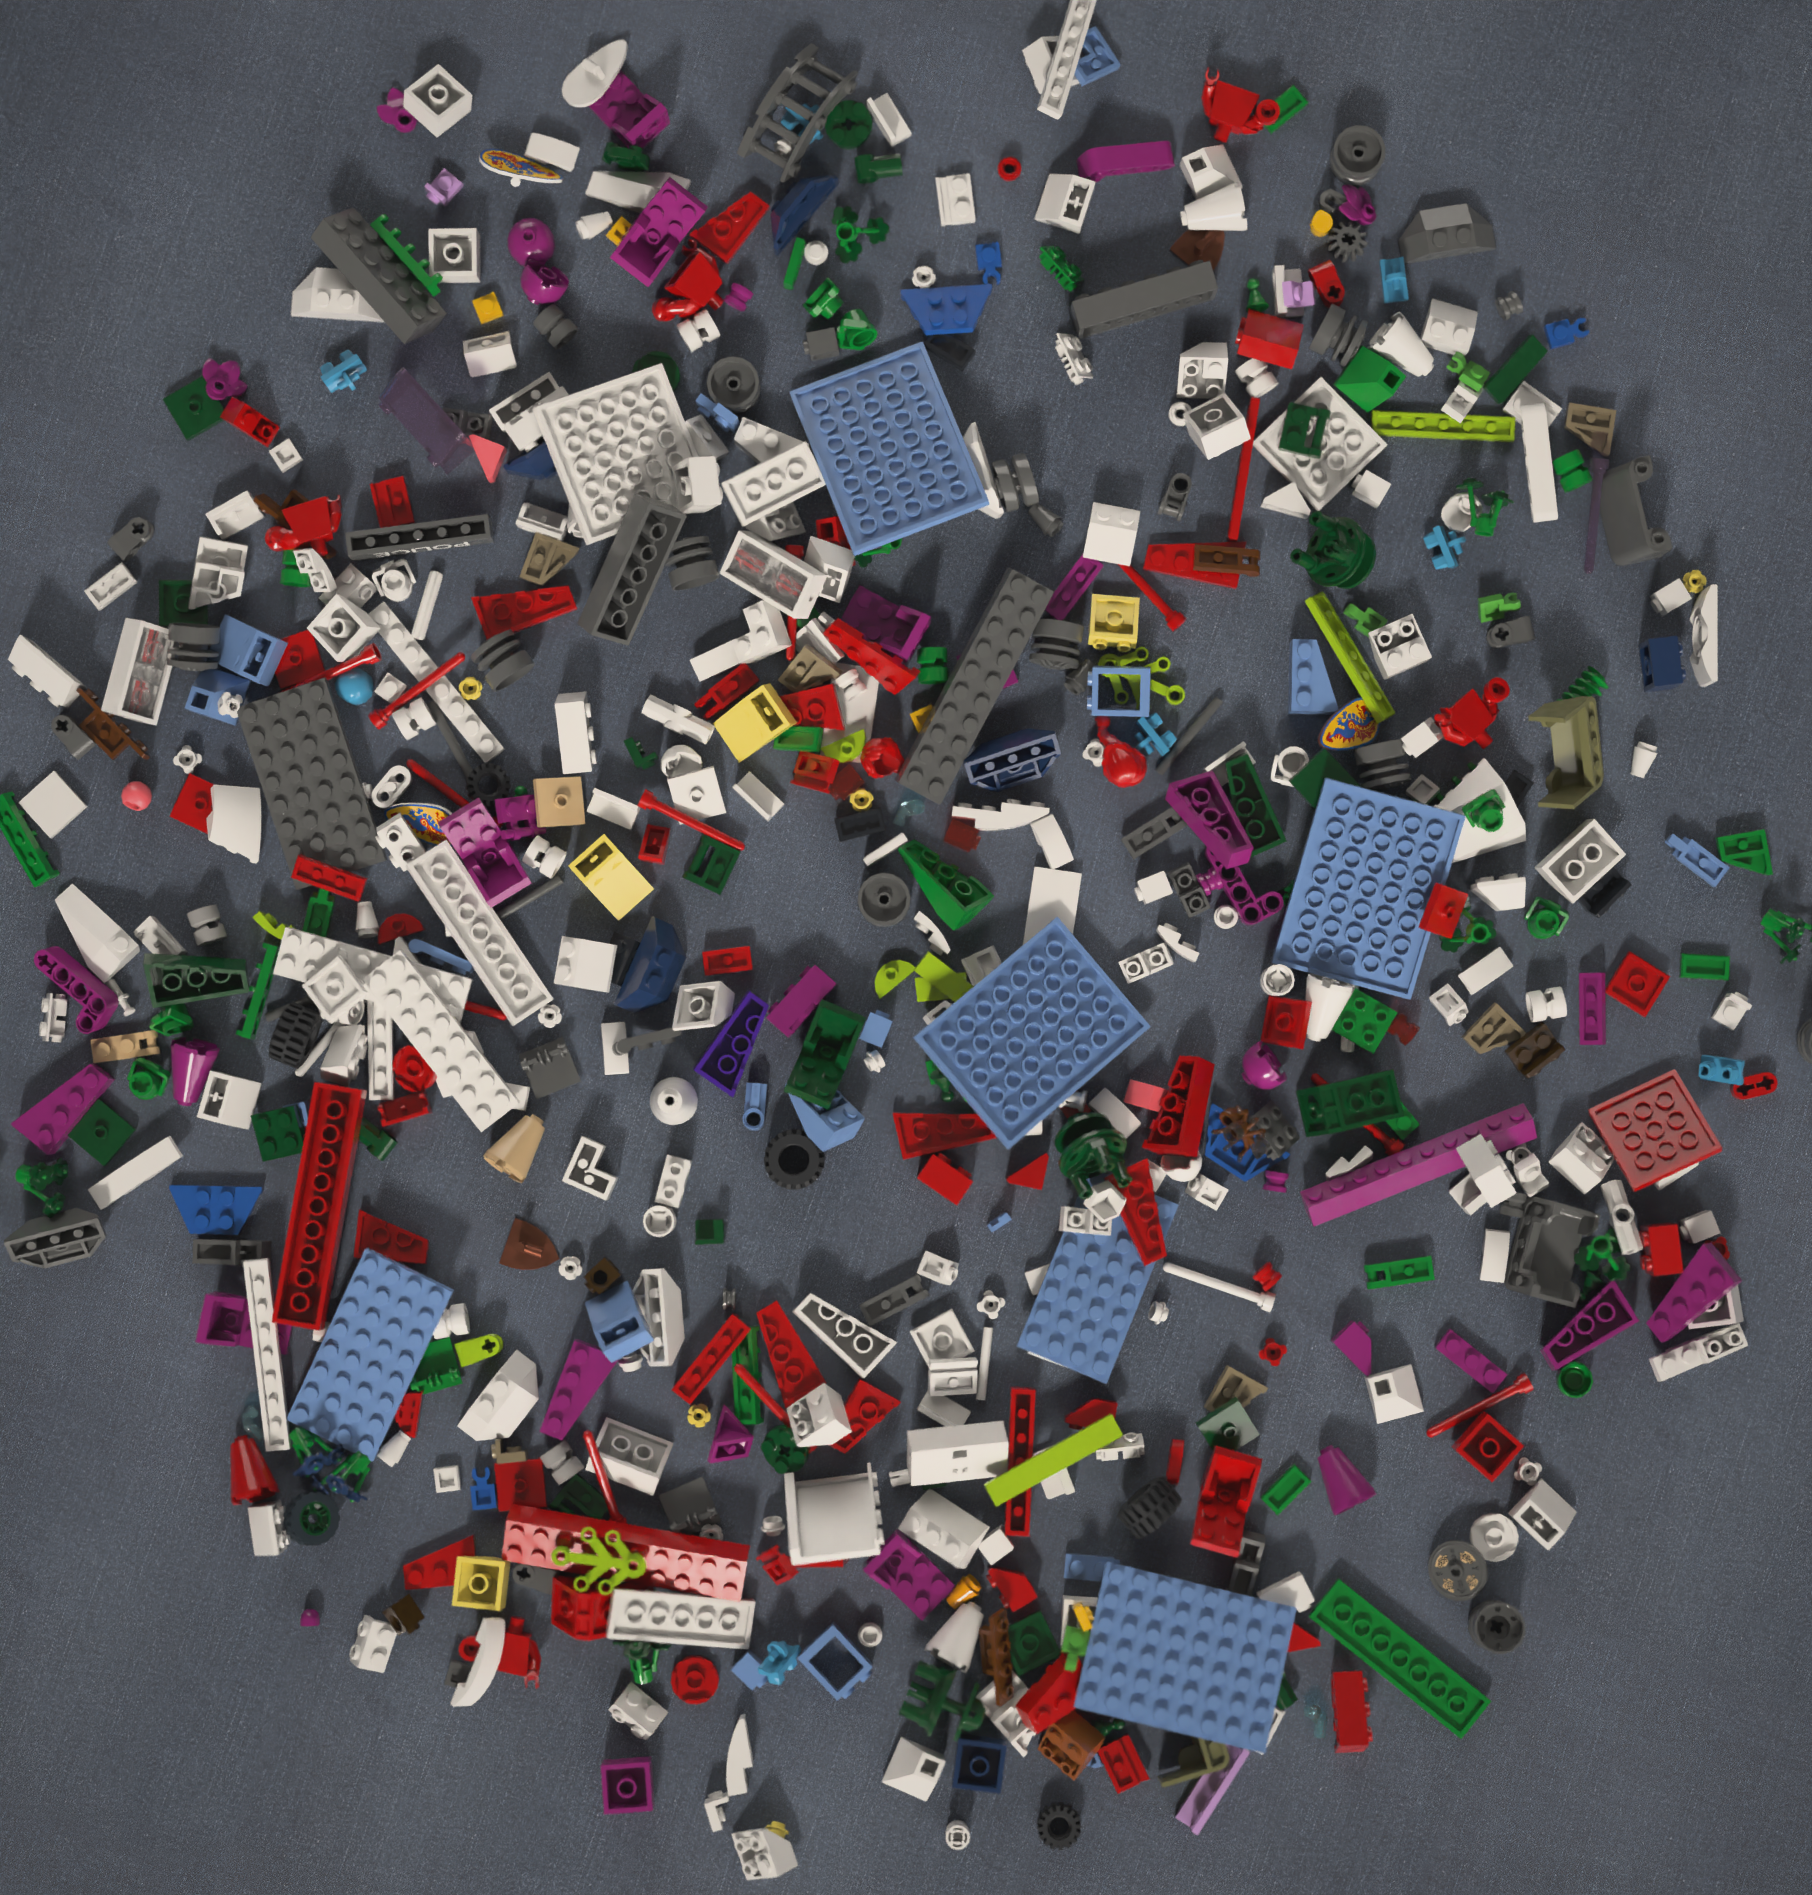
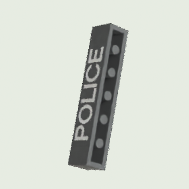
M488 514L345 533L348 557L352 561L494 542L492 520Z

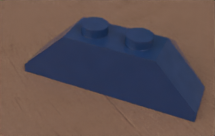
M837 176L801 178L797 183L794 181L786 190L787 195L782 201H776L770 211L772 212L774 253L777 256L781 254L839 185Z
M544 438L537 442L539 445L528 453L524 451L503 465L508 474L542 480L543 478L550 479L558 473Z
M1026 728L981 743L963 763L970 784L999 792L1043 777L1055 759L1061 755L1055 731Z
M651 917L614 1005L637 1013L668 1001L686 959L673 925L656 917Z

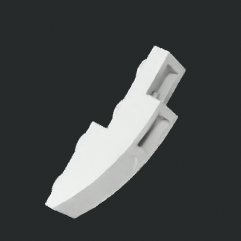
M1007 799L1006 803L1002 802L1000 812L996 811V807L982 806V809H973L972 804L958 803V807L953 806L952 818L975 820L974 830L983 831L1021 827L1049 814V808H1045L1044 803L1031 802L1030 806L1021 805V801L1015 799Z
M1736 1323L1666 1349V1352L1650 1358L1649 1361L1657 1381L1662 1382L1698 1365L1712 1362L1748 1346L1740 1323Z

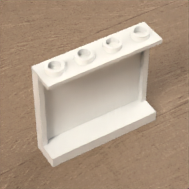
M867 1463L868 1473L795 1482L794 1472L784 1473L789 1549L792 1565L880 1554L879 1544H884L882 1529L877 1527V1525L882 1524L881 1511L876 1510V1506L880 1505L879 1492L874 1491V1487H878L877 1472H872L871 1463Z

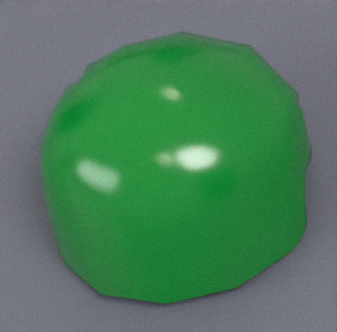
M1571 1361L1560 1367L1556 1375V1385L1560 1392L1572 1398L1583 1397L1590 1391L1593 1384L1592 1372L1585 1364L1577 1361Z

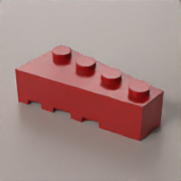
M1179 1056L1167 1084L1169 1086L1168 1092L1160 1101L1159 1106H1161L1157 1119H1153L1150 1125L1152 1131L1148 1140H1144L1142 1148L1160 1155L1197 1158L1215 1064L1201 1057Z

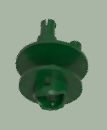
M1320 511L1311 513L1309 522L1311 525L1318 527V529L1311 537L1306 552L1299 548L1291 552L1290 558L1292 562L1304 567L1310 578L1319 585L1325 587L1337 586L1342 589L1356 587L1368 577L1375 564L1376 547L1373 539L1364 533L1362 527L1351 518H1330Z
M1079 1112L1067 1118V1123L1058 1131L1054 1139V1145L1057 1151L1061 1153L1058 1162L1059 1169L1064 1176L1072 1181L1081 1199H1088L1093 1195V1190L1087 1179L1098 1176L1106 1171L1113 1173L1117 1185L1121 1188L1128 1186L1132 1182V1177L1124 1165L1125 1160L1123 1158L1127 1148L1126 1138L1120 1131L1111 1129L1112 1125L1109 1118L1100 1113L1088 1114L1087 1112Z
M920 1660L915 1675L934 1682L936 1688L930 1689L912 1680L910 1687L916 1689L917 1692L909 1689L907 1696L927 1703L926 1706L928 1707L923 1709L904 1700L898 1715L918 1722L919 1726L926 1728L925 1731L928 1732L927 1736L929 1737L941 1709L959 1715L962 1718L953 1738L957 1742L962 1729L971 1731L980 1727L986 1713V1708L980 1699L975 1698L980 1686L979 1683L975 1684L967 1705L947 1697L958 1668L954 1667V1670H947L941 1667L939 1669ZM969 1711L976 1713L974 1718L968 1715Z

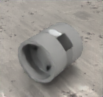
M216 904L187 913L190 926L196 929L193 935L197 946L211 944L227 937L224 924L218 921L221 915Z
M566 1439L540 1456L546 1468L553 1470L551 1475L558 1485L584 1468L579 1458L572 1456L573 1449Z

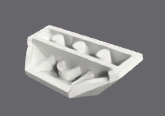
M316 267L293 291L291 316L384 322L339 269Z
M974 422L968 427L963 440L990 504L979 510L997 519L1004 514V510L977 424Z
M664 1268L644 1269L641 1271L640 1277L633 1288V1293L655 1341L639 1349L647 1359L650 1367L671 1366L685 1339L681 1290Z
M517 1349L476 1399L458 1424V1427L476 1441L509 1438L539 1400L536 1363Z

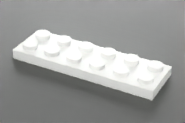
M614 1588L610 1603L606 1637L749 1650L755 1601L753 1599L741 1598V1601L738 1602L704 1595Z

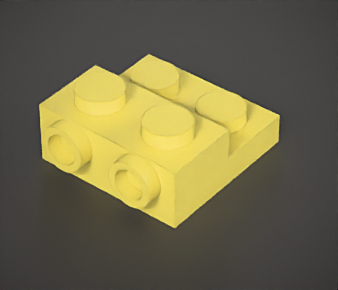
M1092 594L1088 645H1093L1097 650H1104L1107 646L1117 647V650L1121 652H1128L1131 648L1136 649L1140 598Z

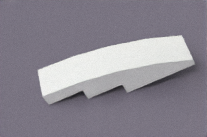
M168 1136L89 1188L88 1191L100 1210L104 1209L143 1182L150 1180L183 1155L172 1137Z

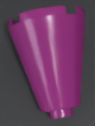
M177 1037L171 1041L173 1098L178 1100L177 1103L180 1105L191 1106L192 1103L198 1101L208 1079L209 1072L212 1070L219 1055L220 1048H217L216 1044L209 1041L193 1038V1041L185 1042L186 1037Z
M1330 1445L1319 1451L1321 1456L1317 1459L1331 1511L1335 1516L1376 1495L1372 1485L1339 1447L1334 1448Z

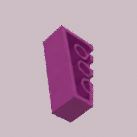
M1712 1243L1703 1244L1646 1324L1661 1343L1669 1341L1742 1282V1279Z

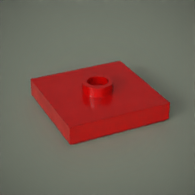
M309 630L281 639L288 643L275 671L281 690L326 671L315 637Z
M189 773L170 817L208 834L206 818L213 811L211 787L214 784Z
M1435 883L1418 928L1452 939L1469 894Z
M1628 951L1607 984L1605 994L1642 1017H1646L1671 976Z
M1269 995L1260 1041L1266 1044L1304 1049L1312 1002Z
M540 1458L528 1459L522 1462L494 1463L499 1512L509 1511L511 1504L533 1508L547 1507L544 1464Z

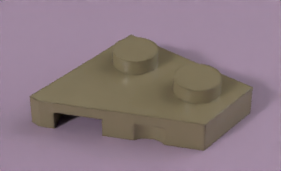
M1568 403L1564 428L1601 455L1608 457L1610 455L1616 410Z
M536 532L519 577L543 586L576 556L580 549Z
M806 643L779 677L778 681L795 693L807 690L810 687H817L832 678L836 679L843 671Z
M1494 1002L1461 1037L1478 1054H1483L1495 1047H1502L1509 1042L1520 1039L1526 1032Z
M1226 1365L1203 1407L1213 1412L1237 1397L1244 1408L1251 1403L1250 1400L1260 1393H1265L1268 1388Z

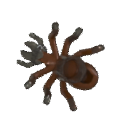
M1236 1105L1235 1107H1228L1219 1114L1220 1121L1226 1127L1212 1130L1211 1133H1223L1224 1138L1229 1142L1223 1148V1151H1227L1243 1139L1244 1148L1239 1153L1237 1162L1240 1163L1244 1154L1249 1148H1251L1255 1158L1259 1159L1266 1153V1147L1270 1148V1144L1264 1139L1266 1129L1250 1131V1128L1259 1121V1118H1252L1248 1124L1246 1121L1249 1110L1241 1109L1239 1105Z

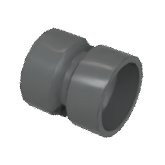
M552 304L538 315L533 325L542 335L547 334L548 342L558 350L572 340L578 332V328L570 319H564V312L556 304Z

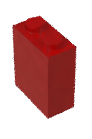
M1249 309L1247 317H1242L1235 340V344H1239L1237 354L1292 369L1299 350L1304 324Z

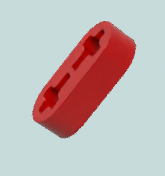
M1761 1072L1743 1077V1085H1751L1752 1089L1744 1091L1745 1095L1742 1092H1737V1088L1740 1085L1731 1084L1730 1092L1736 1099H1750L1774 1092L1778 1081L1772 1073ZM1764 1076L1766 1079L1771 1080L1767 1090L1764 1086L1757 1087L1756 1083L1763 1081Z
M1171 1439L1165 1477L1170 1485L1178 1486L1184 1440Z

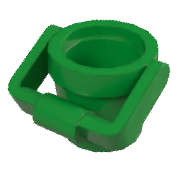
M827 277L802 306L813 317L821 314L829 320L844 302L837 295L840 289Z
M853 309L842 317L840 326L837 327L836 339L839 341L838 346L840 348L864 350L866 346L876 339L878 333L875 326L871 324L861 309Z
M1491 789L1463 806L1462 812L1472 828L1477 826L1484 831L1495 832L1503 825L1502 809L1506 808L1496 790Z
M1536 897L1523 919L1527 920V929L1534 938L1548 939L1553 935L1559 936L1569 919V912L1561 908V905L1549 899ZM1537 903L1544 906V908L1533 911ZM1557 914H1560V915L1564 916V918H1563V920L1561 921L1560 925H1559V918H1558Z
M185 1003L160 1007L161 1012L151 1018L149 1025L150 1029L166 1036L183 1033L194 1027L193 1020Z
M139 1057L133 1062L127 1080H129L131 1092L137 1098L149 1100L158 1095L163 1096L171 1074L169 1071L161 1068V1066ZM138 1065L144 1067V1069L136 1072Z

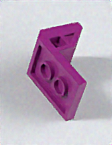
M619 70L617 76L602 97L595 103L588 105L628 149L630 145L643 149L670 124L668 111L665 106L650 95H643L621 70Z
M669 177L625 232L610 258L649 287L672 256L681 240L708 207Z
M860 585L841 617L842 621L864 634V640L883 646V652L892 658L894 655H897L903 659L902 663L905 665L909 664L931 624V617L925 613L903 605L899 607Z
M480 798L475 799L437 822L463 860L469 874L490 908L532 883L508 839L503 840L501 838L502 830Z
M217 1291L205 1294L195 1342L231 1347L239 1345L253 1348L248 1298L246 1296ZM277 1323L280 1353L287 1355L293 1326Z
M896 1529L884 1541V1544H881L880 1554L871 1555L863 1563V1571L884 1588L890 1589L921 1621L956 1586L899 1529Z

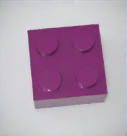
M652 1757L603 1760L601 1763L604 1815L653 1811L655 1799Z

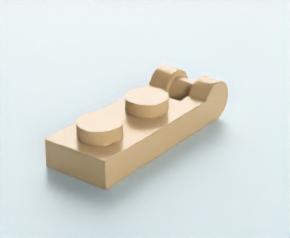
M151 1030L91 1039L93 1063L161 1054L160 1047H157L156 1041L158 1032ZM147 1039L148 1048L142 1049L141 1040Z

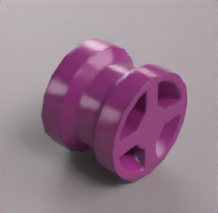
M732 283L731 292L725 296L724 301L733 308L745 312L747 308L746 303L752 299L753 293L737 283Z
M1213 867L1209 868L1204 874L1199 873L1196 875L1205 896L1210 895L1215 889L1220 890L1223 888L1222 881Z
M1265 1170L1266 1183L1263 1184L1262 1189L1286 1193L1285 1181L1289 1178V1174Z

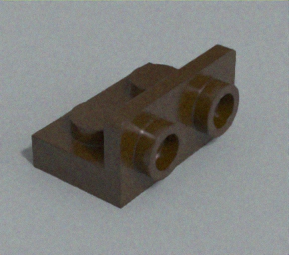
M1540 1022L1504 1050L1517 1071L1526 1078H1530L1539 1074L1542 1068L1549 1062L1558 1059L1560 1054L1565 1051V1048L1557 1042L1547 1025Z

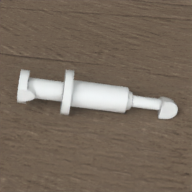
M111 978L107 981V987L115 992L119 1004L125 1011L123 1014L129 1016L134 1013L135 1008H131L127 1002L129 995L127 993L123 994L114 979Z

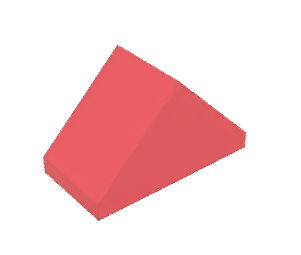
M474 434L469 435L484 473L491 484L496 480L507 450L504 446Z
M1130 1079L1123 1102L1159 1112L1161 1106H1159L1162 1097L1166 1096L1168 1090Z

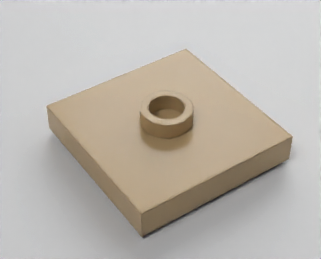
M581 777L533 780L537 827L585 824Z

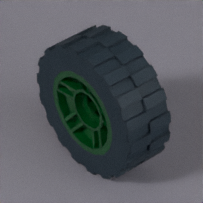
M322 1492L297 1494L298 1496L293 1497L291 1502L286 1505V1510L283 1513V1526H285L286 1534L291 1537L292 1541L305 1546L322 1545L321 1543L328 1542L339 1528L340 1516L339 1508L335 1505L336 1502L329 1498V1495L322 1494ZM310 1515L312 1516V1519H314V1522H309L308 1518Z

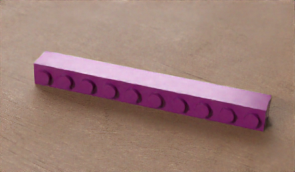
M1524 1103L1303 1190L1300 1194L1305 1211L1313 1226H1317L1463 1168L1465 1164L1456 1148L1480 1134L1486 1142L1491 1140L1498 1153L1537 1138L1533 1118Z

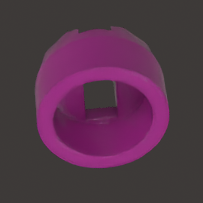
M307 1609L301 1614L300 1626L320 1625V1616L315 1609Z

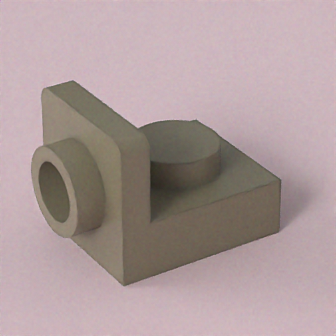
M503 1438L495 1439V1444L491 1446L492 1457L497 1459V1464L522 1462L529 1459L528 1449L522 1450L521 1446L507 1447V1452H504Z

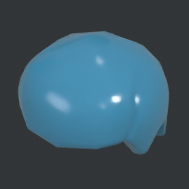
M356 667L338 675L334 684L337 695L352 705L366 703L372 697L374 691L372 677L364 670Z

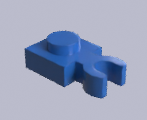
M999 242L975 245L978 271L985 270L983 284H988L987 278L993 276L996 278L997 285H1000L1001 276L995 269L1002 268Z
M1579 318L1572 325H1570L1568 319L1545 325L1544 331L1550 350L1574 343L1573 336L1578 338L1586 337L1590 333L1589 330L1580 331L1578 329V325L1585 323L1586 319Z
M489 1466L485 1467L486 1474L483 1477L477 1474V1468L472 1469V1477L477 1481V1485L470 1486L473 1510L498 1507L495 1483H488V1479L491 1476Z

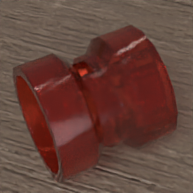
M1401 1012L1392 1021L1387 1032L1391 1035L1397 1034L1399 1042L1406 1046L1417 1034L1420 1027L1415 1023H1407V1016Z

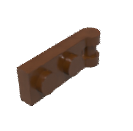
M1195 544L1193 570L1246 574L1249 577H1257L1260 575L1258 561L1261 558V551L1257 549ZM1242 559H1247L1248 564H1242Z

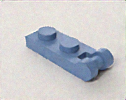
M413 939L409 942L408 947L412 953H427L431 955V961L443 965L444 962L452 964V970L463 975L466 974V971L470 973L474 971L468 960L419 939Z

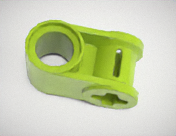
M495 1333L454 1344L461 1367L492 1357L500 1353L504 1346L502 1338ZM489 1340L490 1342H495L496 1346L493 1347V1349L486 1347V1344L489 1343Z

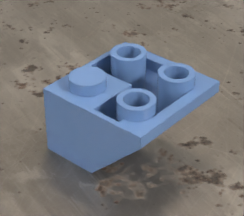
M216 669L201 671L191 687L185 709L236 726L239 717L232 718L228 714H219L218 700L224 692H229L233 696L241 695L243 702L240 706H243L251 681Z

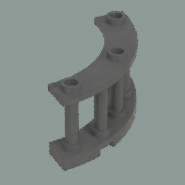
M812 43L795 57L797 61L791 69L786 67L772 85L755 113L759 115L753 128L748 126L737 151V154L743 158L757 152L783 168L784 171L780 178V181L783 183L791 177H796L801 168V165H799L814 135L825 126L827 116L847 94H852L857 85L855 79L858 72L856 70H853L844 78L817 61L816 55L819 48ZM813 69L836 83L837 86L832 92H829L803 76V74ZM794 84L803 86L825 100L816 113L788 97V92ZM784 105L810 121L801 137L773 120L772 116L778 106ZM769 128L796 145L789 160L761 144L762 141L760 139L765 129Z

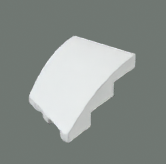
M199 537L189 609H196L200 606L241 596L248 545Z
M213 785L211 787L213 811L206 818L208 840L217 845L224 846L234 854L237 852L249 858L252 863H257L259 861L261 841L260 788Z
M1012 1671L1014 1696L1003 1706L996 1705L994 1680L975 1698L982 1701L986 1708L985 1714L1024 1757L1028 1752L1027 1747L1032 1735L1035 1736L1036 1733L1024 1726L1015 1707L1017 1702L1028 1691V1688Z

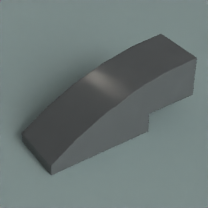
M193 1239L192 1263L243 1265L245 1260L269 1258L271 1265V1240Z
M1243 1529L1240 1553L1237 1558H1233L1226 1591L1251 1597L1265 1546V1535Z

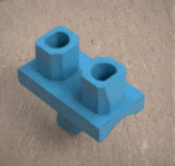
M806 103L802 105L814 113L819 109L817 104L811 108ZM785 107L787 112L780 122L790 131L800 122L804 126L803 130L798 134L801 137L810 121ZM818 130L810 144L815 139L820 140L824 135Z
M1404 257L1380 259L1379 267L1384 303L1408 301Z
M348 349L339 356L342 361L341 364L334 367L331 362H327L320 367L322 372L320 377L331 393L337 389L342 390L348 385L352 391L355 390L356 387L353 382L361 378L359 375L367 371L358 355H354Z
M1440 525L1434 527L1433 532L1423 537L1428 549L1438 545L1441 548L1442 554L1432 557L1435 569L1455 568L1459 564L1452 547H1454L1457 555L1463 553L1460 544L1466 542L1465 536L1458 538L1455 530L1448 533L1451 539L1449 542L1444 527Z
M1156 712L1149 715V717H1141L1136 722L1147 738L1145 739L1141 732L1137 733L1135 738L1139 741V744L1135 748L1138 750L1144 748L1148 754L1154 751L1149 744L1151 742L1163 757L1170 751L1169 748L1175 743L1177 738L1170 730L1162 736H1158L1154 729L1160 726L1163 721Z
M1701 1055L1699 1077L1703 1080L1743 1085L1745 1061L1727 1057Z
M772 1641L767 1647L769 1655L758 1667L759 1674L766 1675L769 1683L781 1685L785 1680L784 1672L786 1670H793L796 1667V1658L802 1650L800 1645L790 1646L785 1641Z

